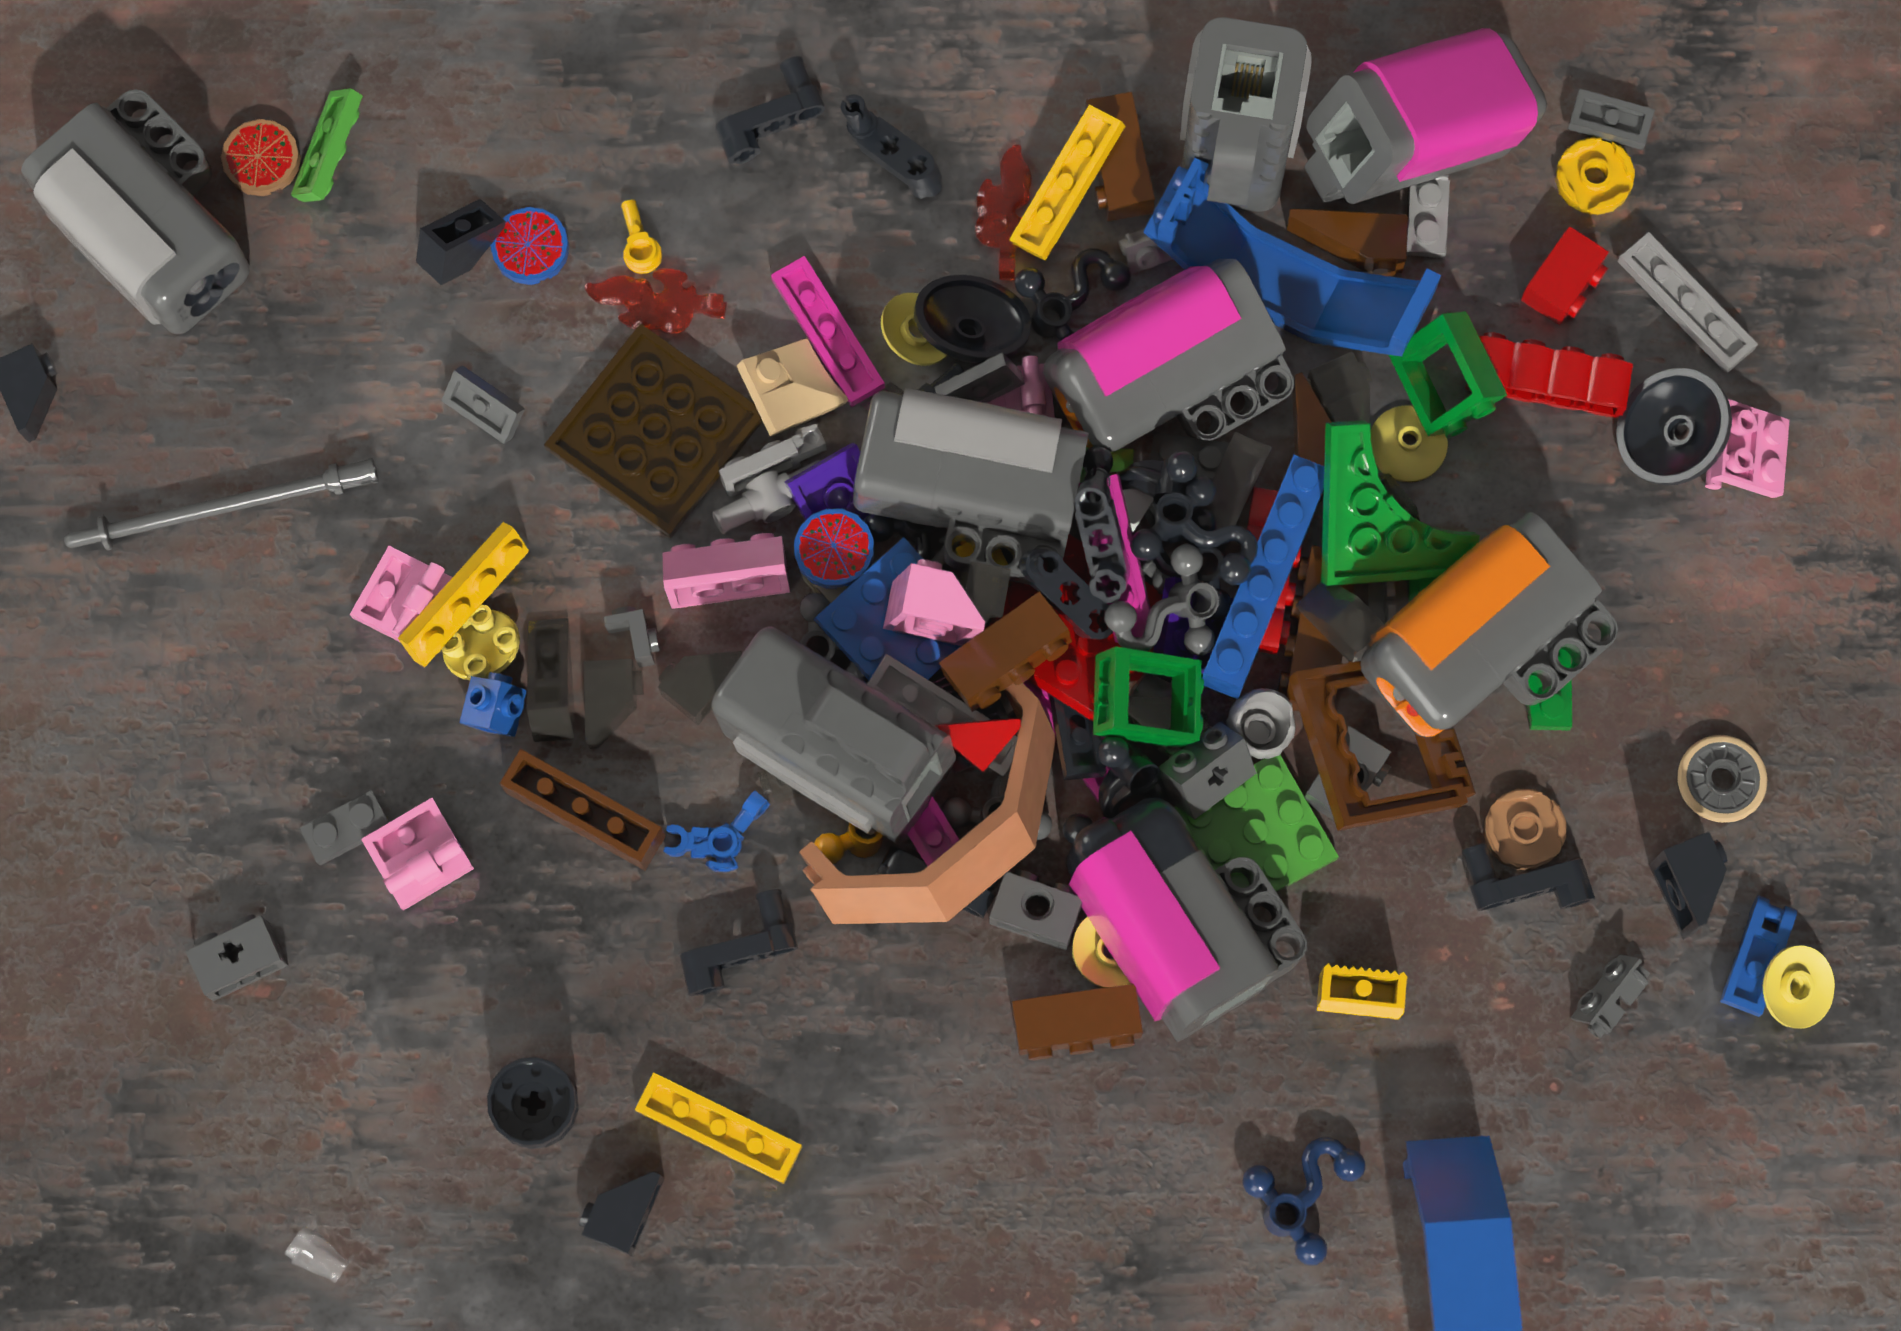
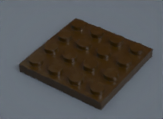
M640 323L548 438L544 447L562 462L671 539L720 477L719 470L735 458L763 421L753 402Z

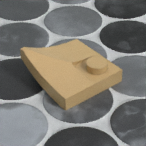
M808 338L744 359L737 365L770 436L811 421L845 405L849 401L821 364Z

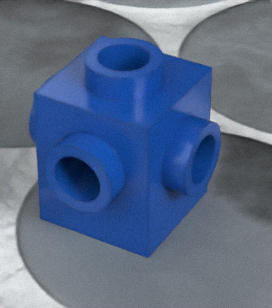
M489 672L488 679L471 676L459 723L484 732L515 737L527 690L511 685L513 678L506 675Z

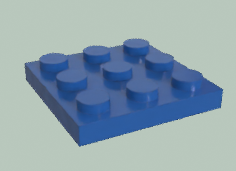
M904 537L813 619L868 680H870L886 654L928 680L941 668L940 661L962 647L883 629L892 581L909 565L917 564L918 560H924Z

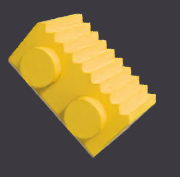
M1328 963L1319 975L1317 1011L1399 1019L1404 1014L1407 975L1404 972L1398 975L1396 971L1390 974L1387 970L1381 973L1379 969L1373 972L1371 968L1365 971L1362 967L1356 970L1354 966L1350 969L1343 966L1340 969L1337 964L1332 968Z

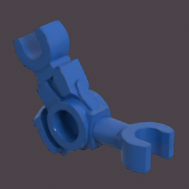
M754 790L746 799L740 813L730 825L725 822L724 825L715 828L692 827L691 833L679 825H669L666 831L669 834L680 835L681 843L674 848L664 847V852L671 857H680L686 852L691 851V858L713 857L717 859V862H706V866L715 872L736 870L738 864L734 858L738 856L742 849V841L744 840L742 834L754 820H757L768 809L770 803Z

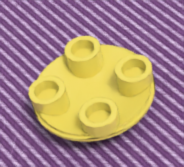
M480 605L467 622L441 649L443 659L448 669L459 678L470 680L471 676L488 679L489 672L499 674L514 660L519 649L520 635L516 624L509 616L500 611L491 610L487 605Z

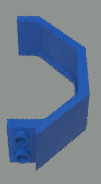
M1194 158L1189 169L1178 166L1143 233L1184 270L1190 266H1206L1217 259H1236L1246 270L1275 326L1315 344L1402 357L1437 289L1441 278L1440 274L1427 268L1421 280H1411L1339 268L1254 227L1229 204L1207 201L1209 185L1207 184L1208 163Z
M1490 1136L1406 1141L1408 1158L1403 1162L1404 1179L1412 1178L1423 1227L1433 1331H1523L1511 1216Z

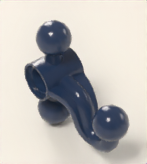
M1330 1137L1317 1138L1311 1141L1304 1149L1301 1159L1306 1179V1188L1298 1195H1279L1274 1188L1275 1177L1272 1171L1262 1165H1254L1248 1168L1242 1179L1245 1191L1252 1197L1262 1198L1267 1205L1263 1214L1267 1230L1279 1237L1290 1235L1296 1242L1294 1247L1298 1260L1309 1266L1322 1263L1328 1252L1324 1238L1319 1234L1308 1232L1303 1226L1307 1216L1306 1209L1316 1202L1323 1189L1322 1175L1318 1165L1319 1157L1322 1154H1330L1334 1158L1333 1169L1336 1175L1347 1182L1360 1179L1366 1169L1365 1159L1361 1153L1354 1149H1347L1340 1141ZM1285 1205L1293 1211L1295 1220L1292 1225H1283L1277 1220L1275 1216L1276 1206Z

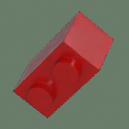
M1569 226L1526 286L1521 301L1559 326L1567 315L1575 318L1587 300L1582 294L1590 284L1596 288L1606 274L1608 267L1603 264L1609 251Z

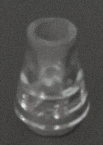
M305 1226L302 1227L284 1253L292 1259L290 1264L328 1278L334 1283L338 1281L350 1263L316 1229L311 1231Z

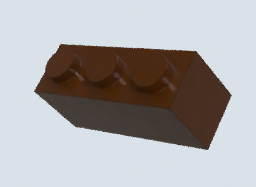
M1132 92L1087 99L1085 111L1091 105L1117 118L1125 125L1121 135L1097 173L1100 186H1095L1094 190L1098 210L1105 209L1108 222L1153 214L1155 197Z
M1039 591L940 661L939 664L944 676L970 711L974 712L979 707L985 709L993 705L1001 697L1000 692L1011 684L1019 685L1028 680L1034 674V668L1045 660L1053 661L1066 652L1068 644L1072 640L1067 626Z
M1134 984L1012 1001L1019 1055L1028 1054L1029 1060L1053 1057L1052 1051L1068 1048L1071 1055L1089 1053L1094 1051L1093 1045L1110 1043L1111 1049L1131 1047L1135 1045L1134 1039L1141 1038L1143 1034L1137 991Z

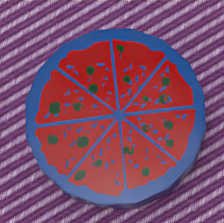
M527 207L514 210L502 218L506 221L505 228L490 246L493 260L504 276L516 283L533 285L540 283V281L548 277L551 279L560 272L567 262L570 246L566 229L555 215L545 209Z
M825 509L812 514L800 526L794 539V556L801 573L811 583L826 589H837V587H844L846 585L848 587L870 568L874 559V539L868 525L857 514L844 509Z

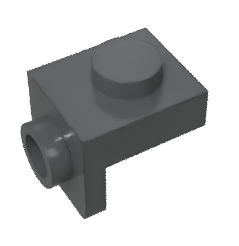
M632 606L621 607L613 610L612 615L603 617L609 634L630 630L634 655L639 668L655 665L653 652L660 651L655 627L648 629L643 609L636 610Z

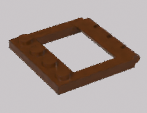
M1361 661L1296 671L1289 676L1337 831L1459 808L1468 803V797L1476 794L1468 768L1466 766L1456 767V763L1465 760L1455 729H1447L1433 737L1425 738L1415 734L1433 789L1370 801L1368 792L1362 790L1357 776L1360 767L1356 755L1349 751L1345 735L1348 730L1343 715L1337 713L1333 701V696L1336 694L1334 689L1369 683L1361 671Z

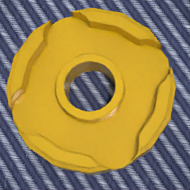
M1591 137L1578 140L1565 150L1556 168L1555 182L1560 196L1570 207L1581 213L1599 215L1612 212L1625 202L1633 187L1635 170L1630 156L1620 145L1614 142L1602 141V138ZM1589 168H1598L1604 173L1605 181L1599 184L1592 183L1586 178L1585 171Z

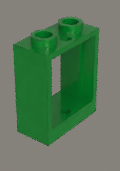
M1467 311L1441 314L1412 336L1402 357L1389 355L1428 437L1445 434L1446 438H1451L1467 430V422L1473 418L1479 419L1492 413L1496 409L1494 404L1507 396ZM1447 343L1472 392V395L1449 411H1446L1422 362Z
M1116 646L1096 654L1093 735L1104 737L1114 735L1124 740L1177 748L1200 741V734L1203 728V717L1200 714L1201 694L1204 688V679L1201 674L1202 660ZM1129 670L1172 677L1171 730L1128 724Z

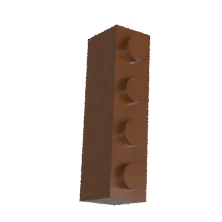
M1312 545L1308 557L1301 556L1297 580L1304 581L1302 595L1295 594L1290 618L1297 619L1295 634L1289 633L1284 650V656L1291 658L1289 672L1281 671L1277 691L1284 694L1290 700L1295 711H1299L1289 676L1296 671L1342 664L1355 584L1327 586L1321 582L1322 547ZM1336 694L1333 696L1334 704L1336 700Z
M522 749L519 750L499 783L506 794L644 871L648 868L666 837L661 826Z

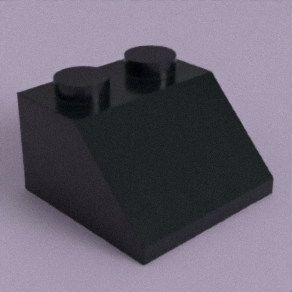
M1710 832L1663 850L1649 864L1683 940L1691 937L1707 923L1727 870L1724 864L1727 862L1725 850L1719 840L1713 841Z

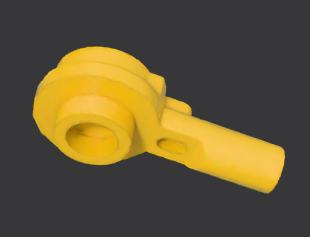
M627 200L621 204L629 232L627 245L623 251L624 261L633 272L639 274L649 273L660 265L662 249L655 239L649 237L647 232H644L636 201Z

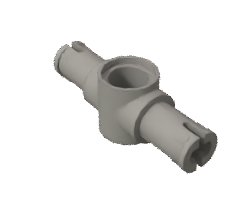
M819 460L789 475L785 472L778 475L776 471H769L754 478L746 485L747 491L742 493L743 498L712 512L713 519L720 532L724 534L753 519L756 522L763 519L765 523H771L788 515L796 505L784 481L818 463Z

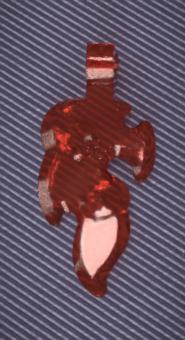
M1017 144L1009 148L1002 157L1000 164L1001 184L994 186L991 179H985L977 194L979 218L976 221L975 234L982 244L988 247L1000 248L999 280H1015L1016 249L1020 247L1014 245L1009 239L1022 219L1015 211L1026 205L1030 200L1031 171L1021 156V146Z
M664 268L653 272V278L661 281L664 285V290L661 293H655L648 280L643 278L635 279L626 275L614 276L596 284H585V291L597 303L610 306H626V313L619 314L618 320L632 329H636L641 323L649 330L659 329L668 334H677L689 327L694 313L718 319H724L726 315L727 302H723L724 295L716 293L697 295L694 286L683 288L682 283L688 279L686 273L676 269Z

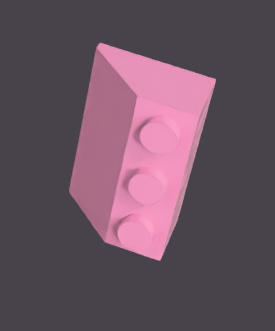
M761 533L753 535L750 541L735 543L734 539H718L711 542V546L695 548L693 544H681L672 547L670 552H663V582L671 608L790 593L782 536L774 537L772 533Z
M918 560L917 564L909 565L892 581L883 629L963 646L984 630L985 621L952 572L942 570L943 565L938 562Z

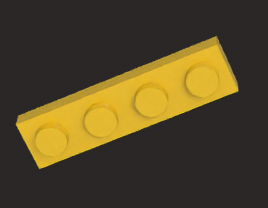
M1091 105L1087 107L1009 240L1014 245L1046 261L1125 128L1122 121Z
M502 522L398 637V640L416 663L426 667L529 552L514 527Z
M654 1072L635 1108L636 1112L783 1184L803 1147L801 1144Z

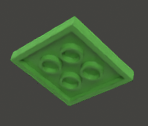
M1281 755L1270 759H1263L1254 764L1257 772L1254 776L1195 820L1178 807H1174L1202 847L1214 870L1235 858L1247 857L1258 864L1276 893L1336 861L1339 857ZM1241 873L1230 874V878L1236 886L1240 888L1249 887V881L1245 875Z

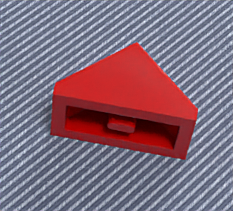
M1019 718L939 724L935 725V727L950 735L953 748L980 771L984 772L1021 728V720Z

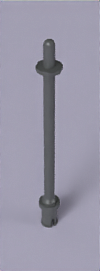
M373 458L343 466H338L337 463L329 464V469H326L321 475L114 523H109L104 515H100L97 518L98 526L70 532L65 536L64 542L70 548L102 542L107 551L113 548V539L326 489L330 492H335L336 495L344 494V489L378 483V474Z

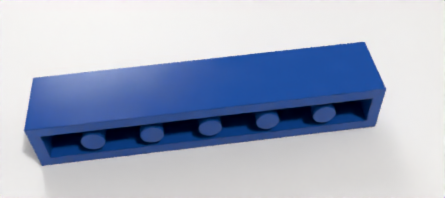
M1293 455L1257 542L1258 552L1251 564V574L1245 582L1240 584L1204 670L1202 676L1204 686L1239 699L1323 494L1324 466Z

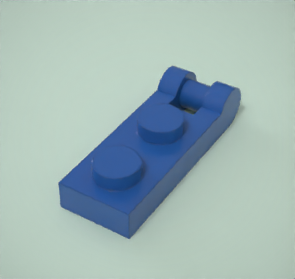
M1759 895L1756 896L1752 904L1746 928L1720 999L1721 1003L1758 1017L1763 1014L1766 1005L1763 995V980L1766 969L1773 957L1786 948L1797 916L1796 909L1784 906L1783 909L1769 904L1770 899ZM1764 919L1777 924L1775 933L1761 928Z

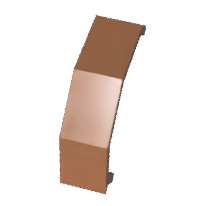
M1013 683L1004 689L1016 717L1021 720V728L1002 804L926 869L917 873L848 876L838 871L813 842H810L799 851L808 865L803 869V872L814 884L811 891L832 924L948 922L1035 849L1056 736L1039 699L1023 683L1019 685Z

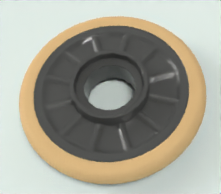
M1714 735L1697 741L1685 752L1678 768V785L1683 799L1698 815L1715 822H1734L1747 817L1761 804L1767 789V772L1761 757L1749 744L1736 737ZM1717 768L1728 770L1733 776L1732 787L1720 789L1715 786L1712 781L1713 770Z

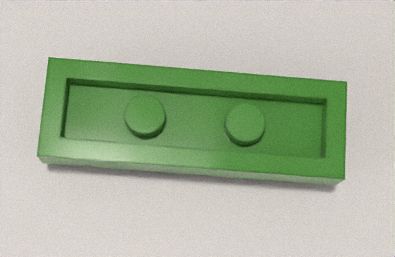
M351 88L330 91L291 196L302 202L324 200L325 196L330 192L333 186L332 177L337 163L346 151L345 142L349 131L359 117L358 108L363 95Z

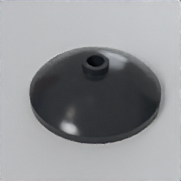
M950 275L938 278L927 284L920 291L914 307L915 323L923 337L943 354L963 362L981 364L1002 352L1008 358H1011L1025 347L1031 332V318L1024 303L1006 287L978 276Z
M1674 368L1656 373L1634 389L1628 397L1624 414L1619 416L1616 435L1620 455L1632 472L1653 484L1670 486L1689 482L1710 469L1723 453L1732 427L1730 404L1722 388L1710 377L1699 371L1688 368ZM1689 429L1688 436L1681 440L1682 433Z

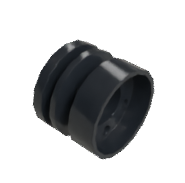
M538 1057L521 1058L504 1066L492 1080L487 1094L488 1115L495 1129L513 1144L528 1149L547 1148L561 1141L573 1128L579 1111L578 1093L568 1075L553 1062ZM533 1094H539V1099L546 1103L545 1109H538L536 1116H531L530 1110L524 1107V1102L532 1100Z

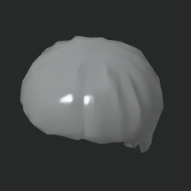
M1269 688L1254 689L1236 699L1230 707L1225 723L1228 728L1244 738L1250 756L1257 759H1270L1279 756L1294 738L1296 729L1290 700L1284 694Z

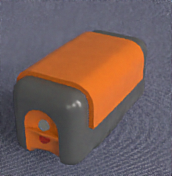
M1528 512L1509 526L1502 525L1483 538L1369 638L1370 647L1362 655L1361 671L1366 680L1410 731L1421 737H1433L1444 729H1449L1460 722L1502 684L1506 686L1519 702L1525 705H1536L1554 696L1615 641L1618 635V625L1614 617L1598 600L1600 598L1598 595L1602 590L1594 577L1542 518L1532 512ZM1589 623L1595 624L1601 631L1600 642L1594 641L1588 635L1587 628ZM1559 649L1566 650L1572 658L1570 668L1564 667L1559 662ZM1530 675L1538 677L1542 682L1543 689L1541 694L1534 693L1528 685Z

